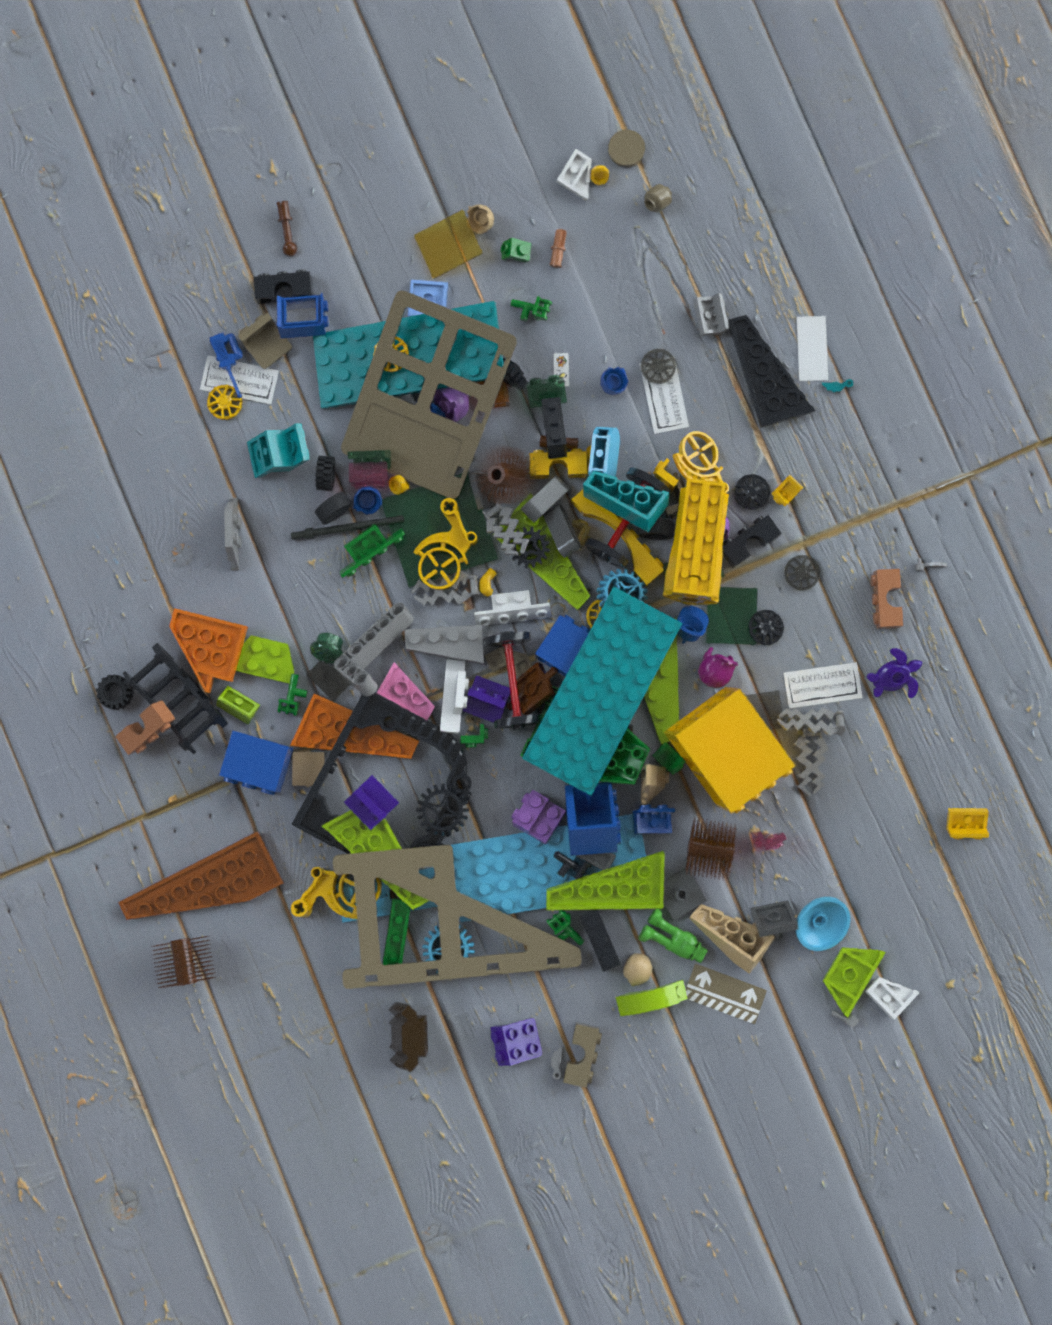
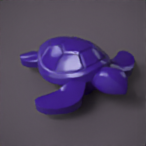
M892 648L890 653L896 660L885 663L878 669L876 674L869 673L866 675V678L873 682L875 686L873 689L875 697L881 696L883 690L896 691L906 684L908 687V697L913 698L918 692L919 685L910 673L918 671L923 662L915 659L906 663V653L901 649Z

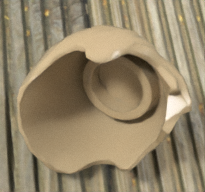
M481 204L469 206V210H467L469 215L467 218L468 228L476 234H483L489 231L495 220L491 209Z
M642 953L632 954L626 960L623 967V975L633 987L647 982L652 973L651 960Z

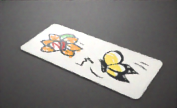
M554 353V386H569L568 353Z

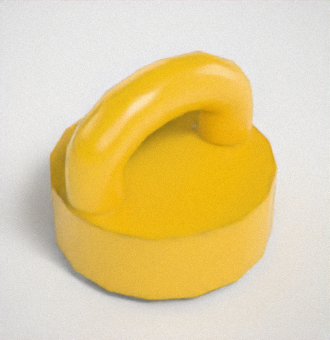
M597 165L592 168L591 180L594 184L603 185L608 182L609 171L605 166Z
M395 475L389 479V488L394 494L399 495L409 489V483L401 475Z

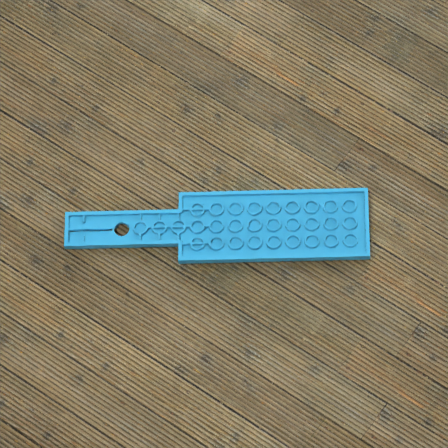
M633 814L618 816L621 831L617 832H620L621 844H617L618 852H612L616 857L610 868L646 856L642 834H634ZM568 825L557 827L546 845L525 832L451 845L453 848L456 890L506 914L546 908L547 888L575 880L568 873H566L564 878L557 874L563 863L554 858L556 851L561 852L573 861L576 858V855L570 856ZM590 864L592 867L587 869V874H584L583 877L602 870ZM434 868L418 871L421 875L428 878L435 876ZM375 878L374 885L375 892L377 893V881ZM345 882L343 891L346 899L350 902L355 893V887ZM383 882L380 895L382 898H379L376 902L377 917L390 915L392 899L389 894L391 889ZM336 884L337 891L339 893V884ZM339 897V903L343 908L353 913L354 908L344 904L341 897ZM428 901L414 910L437 907V904ZM342 916V923L357 920ZM464 916L460 917V922L472 921Z

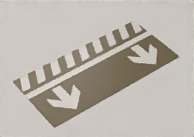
M699 964L694 965L686 987L688 1000L752 1024L756 1023L767 992L765 989Z

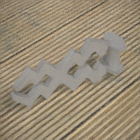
M496 501V506L487 512L482 511L487 518V533H494V538L504 539L500 549L506 550L505 555H519L517 551L513 550L516 546L515 544H522L520 552L524 554L529 540L522 539L524 532H514L519 522L518 519H510L514 509L502 507ZM499 512V518L503 517L500 524L508 526L506 532H502V526H494L497 519L492 517ZM511 539H514V544H509Z
M463 571L460 572L457 582L452 587L457 589L460 581L465 586L467 580H470L471 593L464 589L461 597L453 590L447 596L443 590L432 589L419 579L411 593L414 594L419 587L423 588L427 593L430 589L435 591L432 598L424 593L423 599L416 595L414 596L424 606L427 601L433 606L438 597H442L448 603L454 598L460 605L471 596L480 595L477 582L478 576H469ZM444 578L439 585H436L431 579L427 581L433 586H445L448 584Z
M821 707L818 713L812 709L803 715L796 708L792 712L786 708L779 714L776 720L785 731L793 727L797 732L803 726H806L814 735L822 730L828 737L835 733L842 735L846 731L843 710H838L834 713ZM787 716L790 722L786 724L780 719ZM796 716L799 719V721L796 722L792 718ZM823 716H825L829 721H831L834 718V720L836 721V727L832 723H830L829 726H827L820 719ZM813 717L816 721H820L814 725L809 719Z
M802 727L801 735L794 743V745L802 750L795 759L805 765V770L797 775L803 779L797 787L810 796L811 793L804 786L812 780L808 776L811 772L817 776L811 782L817 785L812 791L813 794L825 785L821 780L826 776L818 770V766L826 760L821 754L829 749L822 737V730L814 735L808 728ZM805 736L819 737L813 741L820 746L812 754L818 759L813 763L806 759L813 750L806 746L810 741Z

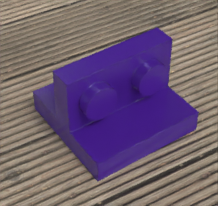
M476 675L473 685L469 689L467 706L463 708V712L494 723V720L501 719L510 696V688Z
M373 774L344 801L349 809L370 830L400 803Z

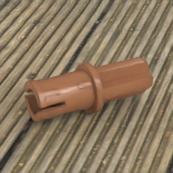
M556 230L554 245L551 246V267L561 268L563 252L566 251V248H564L566 230Z

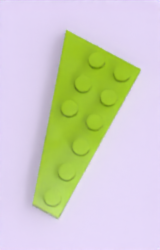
M528 495L513 511L510 518L519 520L514 532L517 530L523 532V527H526L527 531H530V528L533 527L534 532L540 529V535L546 534L547 536L544 541H549L550 545L546 546V548L550 549V553H545L547 560L541 559L542 565L535 563L534 569L531 565H528V568L578 611L590 598V595L568 557L564 558L558 551L544 516L542 515L533 523L521 510L532 498ZM500 525L503 527L502 532H506L508 526ZM524 536L522 538L529 539L531 536ZM496 538L501 544L503 543L504 539ZM538 540L537 547L542 551V544ZM532 544L526 547L527 552L533 550ZM517 545V546H516V550H517V552L519 553V556H520V555H521V552H520V549H521V548L518 547V545ZM531 556V557H528L527 560H533V559H535L536 557H535V556Z

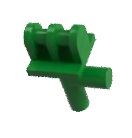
M537 296L535 304L512 299L510 306L523 309L520 316L521 321L527 322L530 311H532L535 320L547 321V313L550 312L549 306L552 305V302Z
M291 673L287 698L279 699L278 713L282 711L287 715L292 713L293 716H297L301 702L294 701V697H307L308 690L296 688L299 678L298 674Z
M559 910V913H555L552 919H547V923L554 930L555 935L564 930L557 936L558 938L566 940L568 937H571L579 946L584 943L585 940L570 926V913H567L565 910Z

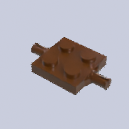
M537 662L516 679L519 704L523 715H530L555 695L550 683V679L558 673L555 667L546 672L543 664ZM510 701L506 706L512 711V701Z

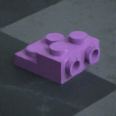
M532 789L531 793L527 792L522 798L521 802L524 803L520 809L516 808L511 816L513 819L512 823L514 827L546 845L566 814V810L553 804L547 797Z

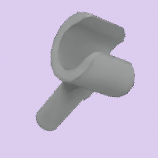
M833 1010L831 1012L832 1016L842 1020L850 1027H855L859 1022V1019L852 1014L846 1018Z

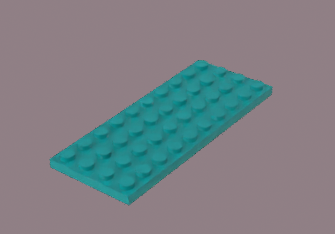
M495 301L451 309L499 329ZM426 314L404 317L401 320L396 337L401 338L406 343L410 356L431 363L445 323ZM386 321L328 331L326 335L313 336L322 409L357 403L373 358L374 347L380 339ZM459 329L445 369L473 382L486 381L498 349V344ZM395 340V345L400 343L398 340ZM403 345L398 348L399 351L404 349ZM500 354L497 365L503 367V356ZM391 364L390 369L396 368L393 364ZM405 368L396 372L383 370L378 390L394 397L419 393L422 390L425 378ZM439 384L437 389L446 388L448 386L444 384Z
M613 587L522 759L591 796L682 623L622 590Z

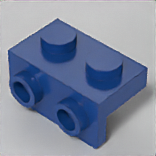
M651 805L639 806L640 809L633 811L634 834L672 833L671 813L675 812V808H668V805H658L657 808H651Z

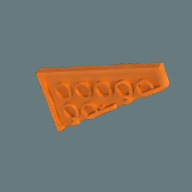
M314 693L290 746L332 750L353 710ZM380 725L368 726L363 729L355 726L344 746L347 747L345 752L411 759L419 741L397 730L386 732Z

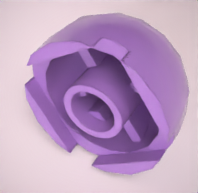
M451 387L436 390L433 398L435 405L439 404L441 411L446 415L445 418L458 422L466 416L469 409L468 394Z

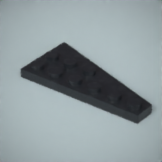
M743 315L729 319L728 326L760 428L814 413L816 411L814 407L810 405L804 393L796 386L793 378L780 360L772 353L771 348L759 335L758 330L748 316Z

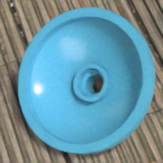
M817 898L808 903L799 913L796 920L798 930H795L799 942L809 950L823 951L837 945L847 934L851 921L850 912L847 906L837 898Z

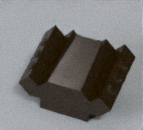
M395 1002L388 1009L394 1015L393 1019L389 1022L391 1025V1045L389 1048L396 1053L390 1061L397 1068L411 1073L418 1065V1057H427L428 1055L427 1015H417V1012L410 1005Z

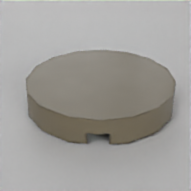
M630 129L621 130L611 137L608 144V154L616 165L633 167L643 159L645 142L637 132Z

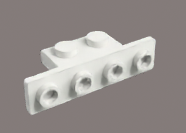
M529 590L491 595L493 610L474 612L475 624L488 626L550 618L551 606L550 603L531 605Z
M446 660L440 732L458 734L460 731L462 709L467 706V697H464V690H468L469 679H465V661Z

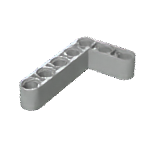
M401 602L394 604L334 662V667L340 675L364 696L374 694L378 688L376 682L364 668L413 622L414 617L407 607Z

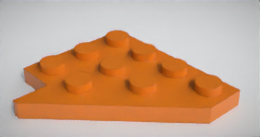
M174 608L169 627L206 693L211 692L214 678L233 682L248 627Z

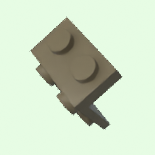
M268 313L258 316L255 319V323L244 327L238 335L242 344L262 369H267L292 350V345L287 338H280L278 328Z

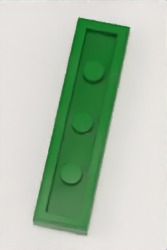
M392 898L383 965L400 964L403 961L411 908L402 899Z

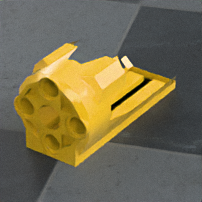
M687 478L686 487L681 488L674 541L670 552L668 568L665 573L663 597L688 605L718 604L721 586L722 545L729 494L725 492L726 483Z

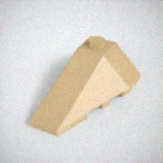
M645 765L642 767L640 806L647 805L665 788V783H669V772H666V767Z
M702 904L689 918L733 963L749 974L760 962L775 939L774 935L759 937L755 923L751 925L741 921V918L729 917L724 915L722 911Z

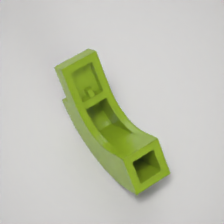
M683 980L648 990L629 992L616 997L620 1016L654 1011L688 999Z

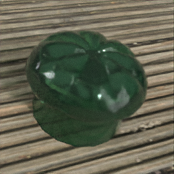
M320 633L316 641L311 643L310 652L319 661L334 663L343 653L341 650L343 640L332 633Z

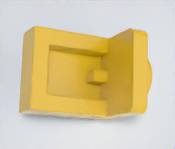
M789 475L771 494L774 496L773 499L777 504L786 506L804 487Z

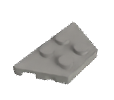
M230 498V502L224 508L225 550L228 561H231V571L239 570V548L242 547V538L239 536L238 531L242 527L241 517L238 518V498Z

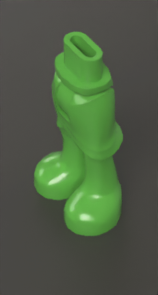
M654 909L647 923L672 935L671 939L645 924L638 940L641 942L653 940L665 946L666 950L679 957L691 961L694 959L701 963L708 949L702 947V943L698 942L696 936L692 933L684 932L677 926L675 927L662 918V911L660 909Z

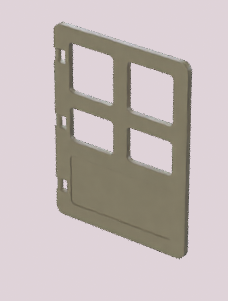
M398 291L395 294L341 445L342 452L345 455L393 475H401L407 481L448 498L454 499L458 497L517 345L516 337L513 334L410 292ZM407 307L445 323L431 363L393 348L394 339ZM459 329L498 344L496 355L484 385L445 369ZM500 354L506 356L503 367L497 365ZM387 362L424 376L425 381L415 405L378 390V384ZM439 384H444L477 398L478 402L468 426L430 411V406ZM479 411L485 413L482 423L476 421ZM458 466L464 468L461 478L455 476Z

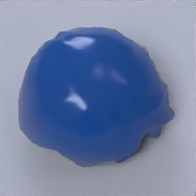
M608 367L600 379V386L603 391L613 396L624 392L629 382L626 371L620 367L615 369Z
M362 487L354 495L352 508L356 509L357 512L362 511L365 515L373 514L382 505V495L374 487Z

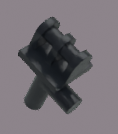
M559 851L554 853V858L563 863L557 873L563 878L566 873L575 879L581 878L584 874H587V869L592 867L577 856L573 861Z

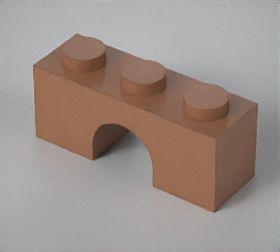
M900 569L876 570L871 575V586H874L872 605H875L876 613H873V623L876 624L877 629L900 628L903 626L902 607H893L886 599L888 591L901 588Z
M162 700L151 704L139 715L144 722L145 728H142L139 722L126 726L115 736L128 755L135 752L137 754L143 752L147 748L146 744L157 740L160 732L163 733L171 727L170 723L175 720V717Z

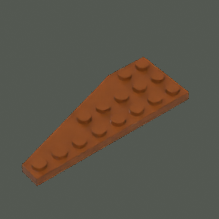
M259 831L118 903L126 920L246 902L284 884Z

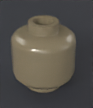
M662 184L653 186L644 196L646 208L656 213L661 212L672 202L671 190Z

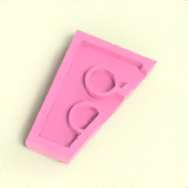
M394 662L377 693L428 720L435 706Z

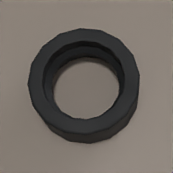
M339 492L319 505L314 513L322 524L326 525L348 511L352 503L344 492Z
M658 518L649 532L638 527V536L653 540L672 539L674 537L675 523L668 519Z

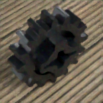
M510 360L503 383L507 384L510 388L514 387L522 390L528 382L523 376L524 372L520 369V366Z
M523 527V537L531 536L528 539L527 546L532 544L533 550L527 552L525 549L524 554L520 556L514 555L512 561L518 560V566L522 563L525 564V569L528 568V565H531L534 569L535 563L542 565L541 559L547 560L545 553H550V549L546 548V546L550 545L549 541H544L547 536L546 534L541 536L540 529L534 532L533 527L530 528V531ZM538 540L542 544V551L537 547ZM531 556H535V557H536V558L533 559V560H527L528 557H531Z

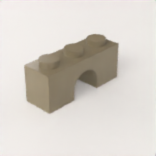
M576 1022L572 1044L580 1045L585 1050V1055L579 1062L567 1061L563 1083L587 1088V1083L591 1084L593 1072L590 1071L591 1065L596 1063L598 1052H595L596 1044L600 1045L602 1033H599V1027Z

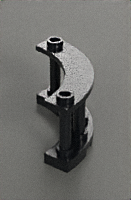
M156 643L152 647L155 652L154 659L132 677L126 671L123 672L126 678L125 684L131 690L135 688L151 705L156 703L153 699L155 695L172 680L179 678L185 685L183 687L184 690L166 705L170 712L189 695H194L199 702L177 724L174 721L170 723V728L180 740L178 742L180 747L184 751L189 750L192 754H195L196 750L192 743L213 724H218L224 728L229 723L221 712L213 707L210 703V698L183 668L180 669L173 661L174 658L159 643ZM165 663L170 668L169 674L147 692L138 682L157 665ZM202 711H207L209 714L207 716L208 719L186 738L181 730Z

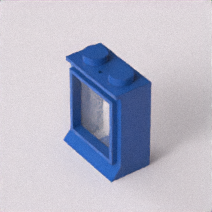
M323 293L321 295L288 298L277 295V328L281 339L326 335V327H329V320L325 312L329 311L328 301L324 300Z

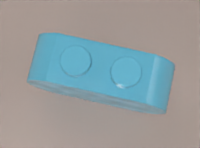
M596 427L594 429L588 470L589 476L593 471H598L616 477L620 446V434L617 428Z

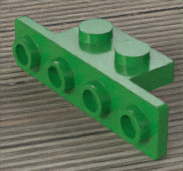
M373 524L346 543L344 547L354 561L339 571L341 577H350L357 571L356 568L369 564L373 556L386 552L388 550L387 547L392 543L394 545L399 543L403 539L402 536L405 535L403 529L401 528L388 538H385L376 524Z

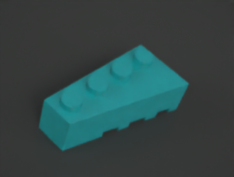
M593 471L583 483V496L646 532H649L669 505V492L656 491L650 486L642 487L636 485L635 482L618 480L615 476L598 471Z

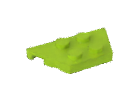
M251 635L243 644L236 671L289 684L291 673L295 674L289 644Z
M841 947L822 981L846 1017H849L886 952L882 950Z

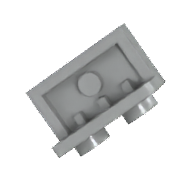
M717 293L713 297H696L693 299L700 336L720 335L729 329V321L726 316L722 293Z

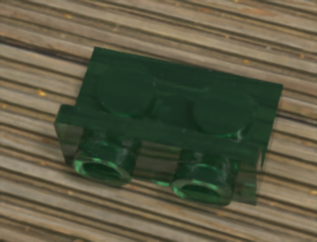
M551 375L548 376V379L543 380L541 378L529 379L526 387L530 408L542 407L541 399L560 397L561 404L567 403L563 377Z
M391 450L348 452V459H353L354 470L391 469Z

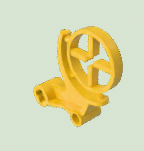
M700 431L690 432L683 437L679 444V453L672 455L681 475L686 480L691 478L723 482L720 475L723 467L720 466L718 468L716 466L719 453L714 440L709 435ZM693 437L703 439L707 445L699 449V445ZM686 440L692 449L696 451L688 457L685 452ZM709 447L712 451V463L702 453ZM699 452L701 454L698 456V458L700 459L704 467L696 466L690 461L692 458L697 456ZM710 469H713L715 471L714 473L707 475L699 474L707 472ZM726 483L725 492L727 493L729 485Z
M452 498L444 499L440 505V509L452 525V529L449 532H440L427 537L413 552L417 556H421L418 565L421 580L428 587L435 590L450 588L457 582L461 572L460 563L465 562L469 564L465 554L472 545L478 542L476 533L472 531L467 533L464 529L459 515V507ZM446 505H454L452 507L453 511L450 512L449 510H446ZM474 536L475 539L473 541H469V537ZM441 543V547L430 549L426 553L422 552L429 545ZM446 544L456 548L463 557L458 559L452 551L445 548ZM443 551L452 555L450 559L441 565L442 568L447 567L456 560L457 574L452 581H450L443 570L440 571L448 583L445 586H433L427 582V580L438 573L436 569L423 577L422 564L427 556L436 567L439 566L431 554L433 552Z
M314 867L311 870V876L314 880L311 886L302 894L301 898L291 904L292 914L302 918L310 916L317 897L322 896L328 906L337 914L346 918L357 919L355 893L349 902L343 891L344 882L355 887L354 881L346 878L349 874H342L339 881V893H336V881L339 875L334 871H326L324 868ZM378 877L376 878V902L379 899L382 892V882L381 879ZM341 897L345 904L354 908L353 913L343 908L337 898ZM300 905L304 908V912H301V909H299Z

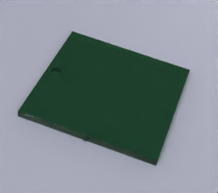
M462 473L455 476L461 478ZM467 473L461 493L454 500L459 507V515L464 529L467 533L471 531L476 533L478 542L472 545L465 554L469 564L465 562L460 563L461 571L498 560L490 533H487L485 516L482 513V509L478 510ZM422 486L382 499L386 518L399 515L404 516V523L391 524L389 528L391 534L401 528L405 533L402 536L403 539L394 546H396L409 588L414 587L418 579L423 582L418 572L421 556L413 553L416 547L427 537L440 532H449L452 529V525L440 509L441 502L448 497ZM447 504L446 510H449L450 512L453 511L452 507L454 505L450 506L449 504ZM474 536L469 537V541H473L475 539ZM441 543L429 545L422 552L426 553L430 549L441 547ZM446 544L445 548L452 551L458 559L463 557L456 548ZM437 551L431 553L439 564L438 567L433 564L428 556L422 564L423 577L435 569L438 571L437 574L430 578L431 580L442 578L441 570L447 575L457 573L456 560L445 568L441 567L445 561L452 557L447 552Z

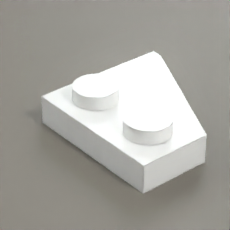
M575 149L556 180L558 184L585 201L589 198L591 158Z
M881 977L876 978L865 990L870 998L892 1020H895L919 994L916 990L892 983Z

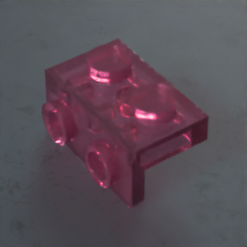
M387 462L349 463V482L351 486H354L355 489H361L362 487L372 485L374 488H384L385 485H389Z
M760 831L752 833L754 836L752 838L753 843L757 849L760 848L761 850H768L770 848L771 850H776L783 846V841L787 839L784 832H777L764 839Z

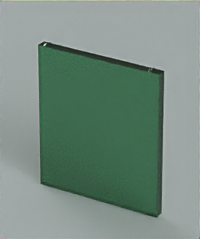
M720 587L718 604L707 605L709 622L706 628V643L756 645V642L749 634L748 624L750 618L757 612L758 588ZM753 620L752 627H755L757 623ZM753 629L752 631H753V634L755 635V634H756V629Z

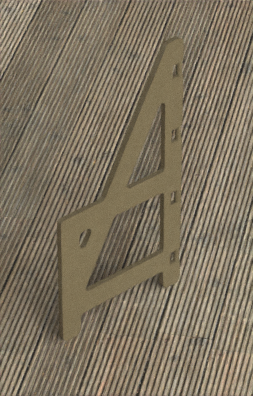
M451 845L339 854L333 858L334 872L338 875L352 874L355 884L361 966L358 968H348L343 971L342 980L343 986L346 989L578 967L581 964V951L577 946L458 892L455 884L453 848ZM432 866L435 870V876L428 878L418 872L419 868ZM380 877L437 904L441 959L383 965L381 963L375 878ZM459 917L469 918L527 946V950L524 952L463 957L461 955ZM558 957L559 963L547 964V958ZM498 963L499 969L487 970V964ZM438 969L439 975L426 976V970ZM377 974L378 981L365 982L366 975Z

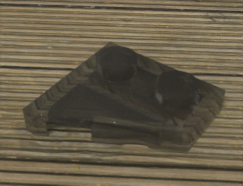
M319 661L306 674L333 702L351 685L340 675L334 665Z

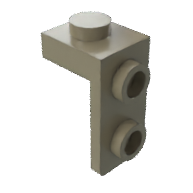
M676 472L672 476L679 480L676 490L680 497V490L685 485L682 477H678ZM679 503L669 506L664 510L666 518H677Z

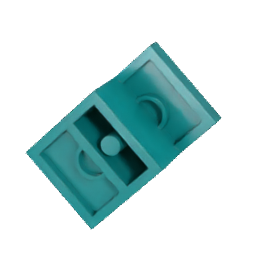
M295 423L283 430H265L247 441L255 478H262L270 472L291 471L310 460L302 423Z

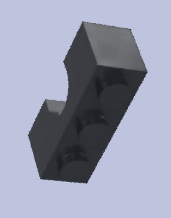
M297 270L295 271L296 273L281 271L276 275L262 273L253 277L257 303H276V294L283 287L291 288L294 297L314 295L310 271Z
M560 397L541 399L548 459L567 457V442Z
M761 515L753 521L754 525L749 529L747 526L737 532L739 536L734 539L730 537L723 542L722 554L732 568H735L750 557V553L746 549L747 540L757 539L765 547L782 534L769 515L766 517Z
M598 909L579 916L602 971L605 972L621 965Z

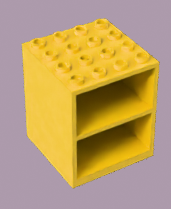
M722 688L663 732L679 755L686 761L685 763L716 806L731 814L733 812L735 814L745 808V803L759 798L761 791L765 788L769 790L777 784L776 780L790 775L793 772L792 768L795 767V764L740 688Z

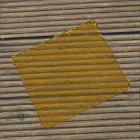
M463 209L414 235V239L417 241L433 279L483 254Z

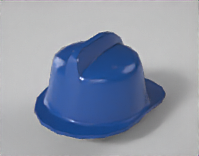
M686 606L682 608L677 620L682 625L677 635L682 639V644H685L686 641H697L706 631L709 619L707 614L698 607Z

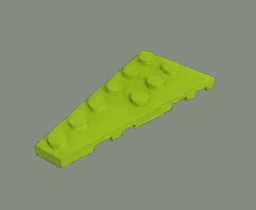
M677 635L644 695L660 744L669 742V739L663 732L679 721Z
M349 810L322 825L350 853L402 849L386 818L370 830ZM380 878L385 885L392 889L413 910L429 901Z
M664 851L654 853L547 888L546 910L662 909L664 900L665 853Z

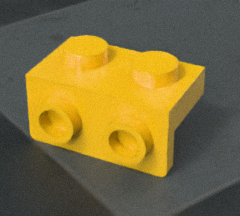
M667 458L664 462L661 460L657 464L653 474L655 478L663 482L670 489L671 494L679 480L665 471L670 462Z
M948 808L946 830L949 836L954 839L973 838L979 840L989 838L987 830L989 811L987 808Z

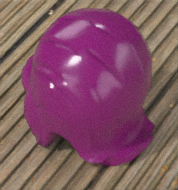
M710 647L704 653L703 661L699 665L698 675L705 685L712 688H720L730 682L738 662L733 661L731 655L728 657L720 654L711 655L713 647Z

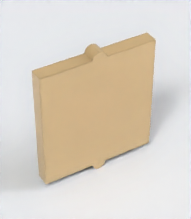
M307 750V752H293L292 786H306L309 788L313 785L325 763V752H311L310 750Z

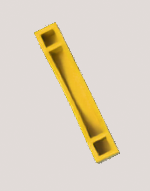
M583 489L571 499V503L583 517L601 521L615 531L623 519L583 496ZM626 527L621 538L626 543L631 554L635 576H639V581L644 582L645 587H647L664 572L662 568L664 565L657 557L654 559L651 556V550L645 543L641 544L637 540L639 537L632 529L629 531Z

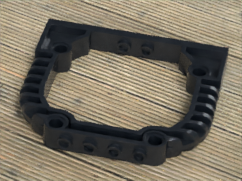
M377 692L370 696L361 695L291 824L347 854H350V851L322 827V825L340 815L331 814L326 797L320 794L319 791L329 773L333 774L338 764L335 762L338 756L342 758L347 749L344 745L355 726L363 729L368 726L380 725L386 732H392L400 728L434 746L446 756L452 768L446 782L447 790L451 784V791L454 792L456 788H459L456 783L457 780L464 778L467 780L468 785L466 788H459L457 795L459 796L464 793L465 796L461 801H468L472 794L469 792L472 780L467 775L466 755L458 740L450 733L440 732L439 726ZM389 716L395 720L394 726L390 728L384 723L385 718ZM450 796L449 807L459 812L458 803ZM446 802L439 813V819H441L444 812L448 813L447 806H445ZM446 816L443 818L441 826L449 825L457 818ZM431 827L428 835L416 838L410 848L444 845L441 842L444 836L449 837L448 832L444 830V836L441 837V830H437V834L433 835L434 828Z

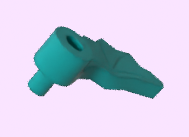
M847 379L843 383L822 382V385L827 388V391L835 393L836 391H842L845 386L851 388L854 382L852 379Z

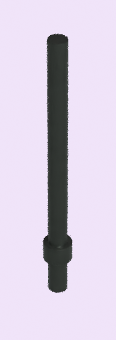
M399 515L317 529L311 527L305 528L304 531L291 532L290 535L291 540L302 538L307 540L315 539V536L366 529L373 524L379 527L404 523V516Z

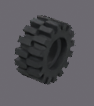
M318 457L315 474L316 490H333L336 469L335 457Z
M115 674L107 675L106 678L103 677L101 679V683L98 682L97 685L99 687L98 689L96 688L98 695L96 697L100 700L99 703L106 708L120 710V708H125L126 704L129 705L130 699H133L132 693H134V690H131L125 684L126 678ZM112 685H118L122 690L121 696L115 700L108 696V689Z

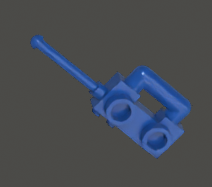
M222 332L210 337V343L216 353V360L220 363L219 368L228 372L237 393V398H241L242 394L231 372V367L237 365L236 361L241 359L243 354L233 333L224 335ZM230 342L233 349V354H228L225 345Z

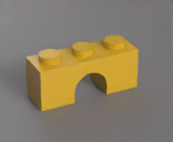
M571 449V452H567V457L548 459V453L544 452V450H534L533 453H529V460L533 459V462L530 464V467H532L530 471L536 473L530 476L541 477L530 479H549V469L554 464L564 465L568 471V478H587V451Z

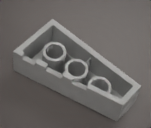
M482 625L405 629L407 651L484 665Z

